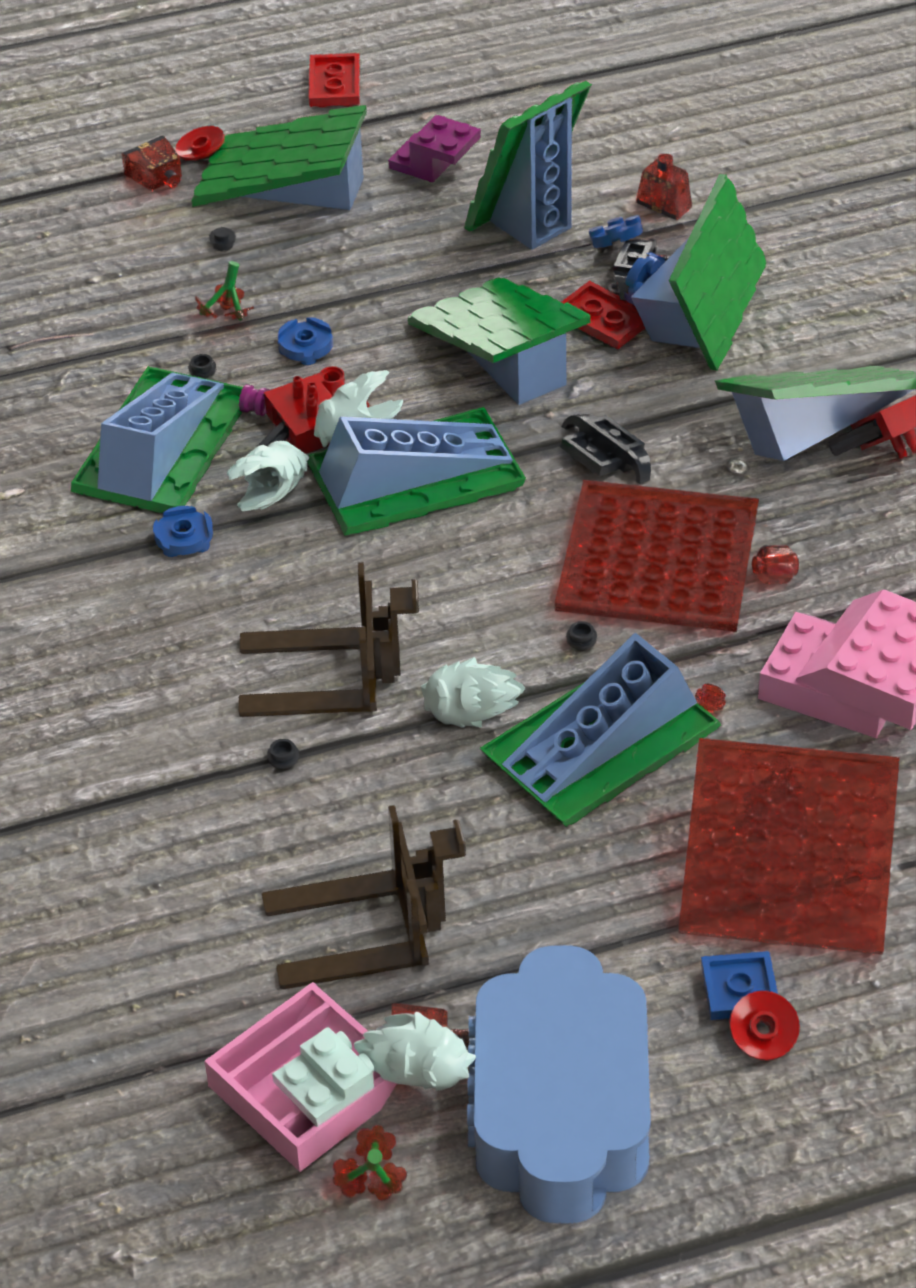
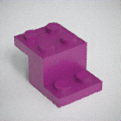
M435 115L418 133H414L388 160L389 169L434 183L451 164L455 165L481 138V129L467 123L446 118L445 116Z

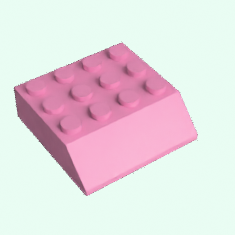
M883 589L851 602L832 631L820 644L821 646L806 663L802 672L798 674L795 682L911 730L916 724V602Z
M795 612L760 672L758 699L877 738L886 722L885 719L795 682L798 674L802 672L806 663L821 646L820 644L836 624L808 614Z
M313 982L205 1060L208 1086L299 1172L378 1113L397 1084L384 1080L380 1077L379 1073L374 1071V1089L316 1127L273 1082L272 1073L301 1054L300 1045L327 1027L335 1034L339 1031L345 1033L352 1044L351 1050L357 1056L360 1055L354 1048V1043L365 1039L363 1034L368 1030Z

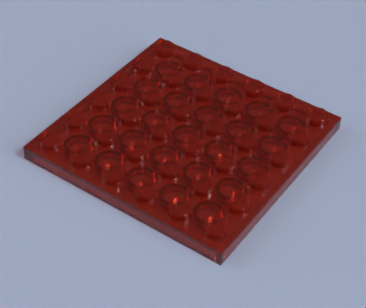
M583 480L556 594L555 611L737 632L759 499Z
M699 738L679 934L883 955L900 757Z

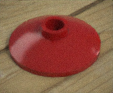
M216 126L199 127L182 136L177 142L175 150L177 155L185 160L204 159L222 146L225 135L223 130Z
M755 991L741 998L735 1005L730 1016V1032L735 1044L746 1055L758 1060H774L784 1056L793 1048L799 1036L800 1022L795 1008L786 998L771 991ZM757 1024H766L768 1033L761 1034L758 1032Z

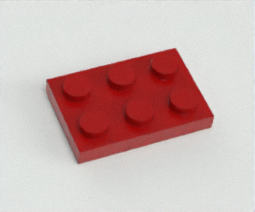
M359 53L310 55L309 107H349L360 105Z
M590 280L561 301L563 304L568 302L590 314V323L578 329L616 349H620L645 329L634 305L629 304L625 300H620V296Z

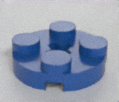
M639 215L626 218L625 220H623V217L614 218L607 222V227L598 226L588 230L594 248L610 246L612 242L618 240L624 242L643 233Z
M648 252L646 253L648 256L645 259L639 257L632 265L625 281V285L629 286L628 294L624 292L625 300L629 304L634 305L631 296L663 265L665 260L661 256Z
M306 318L307 322L299 323L297 319L288 321L278 331V349L281 355L295 361H300L303 365H313L317 359L328 354L333 348L331 328L325 321L317 318Z
M177 506L163 512V518L159 521L156 519L153 524L155 542L167 557L205 552L209 549L210 541L213 538L212 519L205 511L204 515L197 512L196 507ZM186 528L185 532H180V529Z

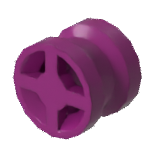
M246 384L239 398L240 411L245 413L254 411L256 415L264 416L266 414L264 392L269 391V389H255L253 385Z

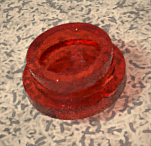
M704 684L695 693V699L698 704L709 712L722 710L726 704V693L716 685Z

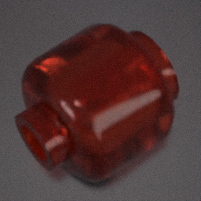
M764 545L758 550L757 556L752 558V571L754 574H757L759 580L764 584H787L798 573L799 559L797 554L787 545Z

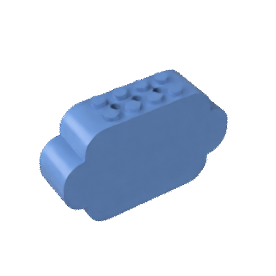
M568 945L538 948L523 959L519 967V973L502 974L493 977L483 984L476 997V1016H469L470 1045H468V1053L475 1055L476 1059L468 1066V1147H475L476 1168L483 1181L500 1191L519 1192L520 1201L530 1215L548 1223H577L593 1217L600 1211L606 1199V1192H620L636 1186L643 1180L649 1168L648 1134L651 1116L646 996L641 986L633 979L621 974L603 973L600 961L586 949Z

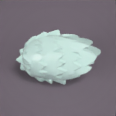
M388 370L361 374L354 381L339 387L332 398L321 402L316 417L314 436L320 437L323 447H326L331 441L340 417L393 419L398 414L403 404L402 399L396 401L389 400L372 407H367L366 405L371 392L386 380L385 377L389 374Z
M275 441L270 443L268 447L260 445L247 454L246 457L238 459L236 464L227 471L229 480L244 475L245 480L249 482V486L245 496L237 506L241 508V511L263 510L282 499L304 477V471H307L309 456L289 442Z
M473 657L462 663L457 661L449 666L446 664L440 667L430 676L427 683L421 685V690L424 696L425 710L431 711L440 722L447 725L453 724L461 728L465 726L480 728L482 727V720L490 719L516 706L519 702L515 699L523 693L525 687L522 683L513 679L517 676L514 672L500 669L501 667L477 664L476 658Z
M415 1012L414 1015L395 1014L384 1018L387 1022L386 1024L379 1026L376 1030L365 1032L363 1034L365 1039L354 1043V1048L359 1054L364 1053L373 1063L374 1071L379 1073L380 1077L384 1080L397 1084L423 1087L424 1089L435 1088L436 1091L448 1089L456 1085L460 1079H467L469 1077L467 1067L476 1059L475 1055L468 1053L463 1039L458 1038L447 1027H442L435 1019L429 1020L418 1012Z

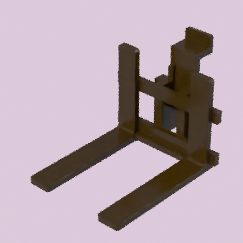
M358 562L361 627L240 633L241 654L360 649L363 688L239 695V716L255 717L377 711L376 679H382V683H395V676H401L398 614L419 613L417 579H411L412 587L390 588V603H388V606H379V611H373L372 580L365 581L364 562Z
M395 805L388 806L391 870L263 892L262 901L266 916L397 895L408 936L407 942L278 964L276 970L280 989L306 986L312 982L318 984L419 965H429V956L423 934L427 933V930L428 932L441 930V922L446 921L443 860L466 856V842L460 821L458 819L453 820V828L430 831V846L427 849L416 850V856L410 857L402 822L398 820Z

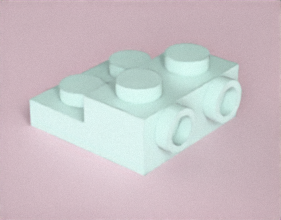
M329 1027L301 1044V1054L272 1073L273 1082L316 1127L374 1089V1066L369 1057L364 1053L357 1056L351 1050L352 1044L346 1034L342 1031L335 1034Z

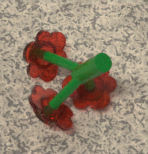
M229 262L225 283L215 287V294L207 303L203 302L198 296L195 297V301L198 303L196 308L200 315H204L207 318L212 315L215 319L218 318V314L211 309L215 302L219 303L223 310L235 308V311L224 314V317L231 315L232 320L238 319L242 321L243 317L248 316L247 311L254 309V306L242 309L240 307L241 300L244 298V291L235 286L240 265L238 262Z
M375 1125L372 1129H360L356 1137L359 1144H357L355 1151L357 1155L364 1156L365 1163L357 1166V1162L353 1158H348L346 1161L343 1159L336 1160L333 1163V1170L335 1172L333 1182L336 1186L340 1187L345 1197L352 1198L356 1194H362L366 1191L364 1183L368 1179L366 1171L369 1170L371 1171L369 1175L371 1183L368 1185V1191L371 1194H375L378 1200L386 1201L393 1194H398L403 1190L402 1182L407 1178V1171L403 1167H396L392 1162L385 1164L383 1168L380 1165L382 1159L389 1160L392 1158L393 1152L391 1149L396 1145V1137L391 1132H384V1128L380 1125Z

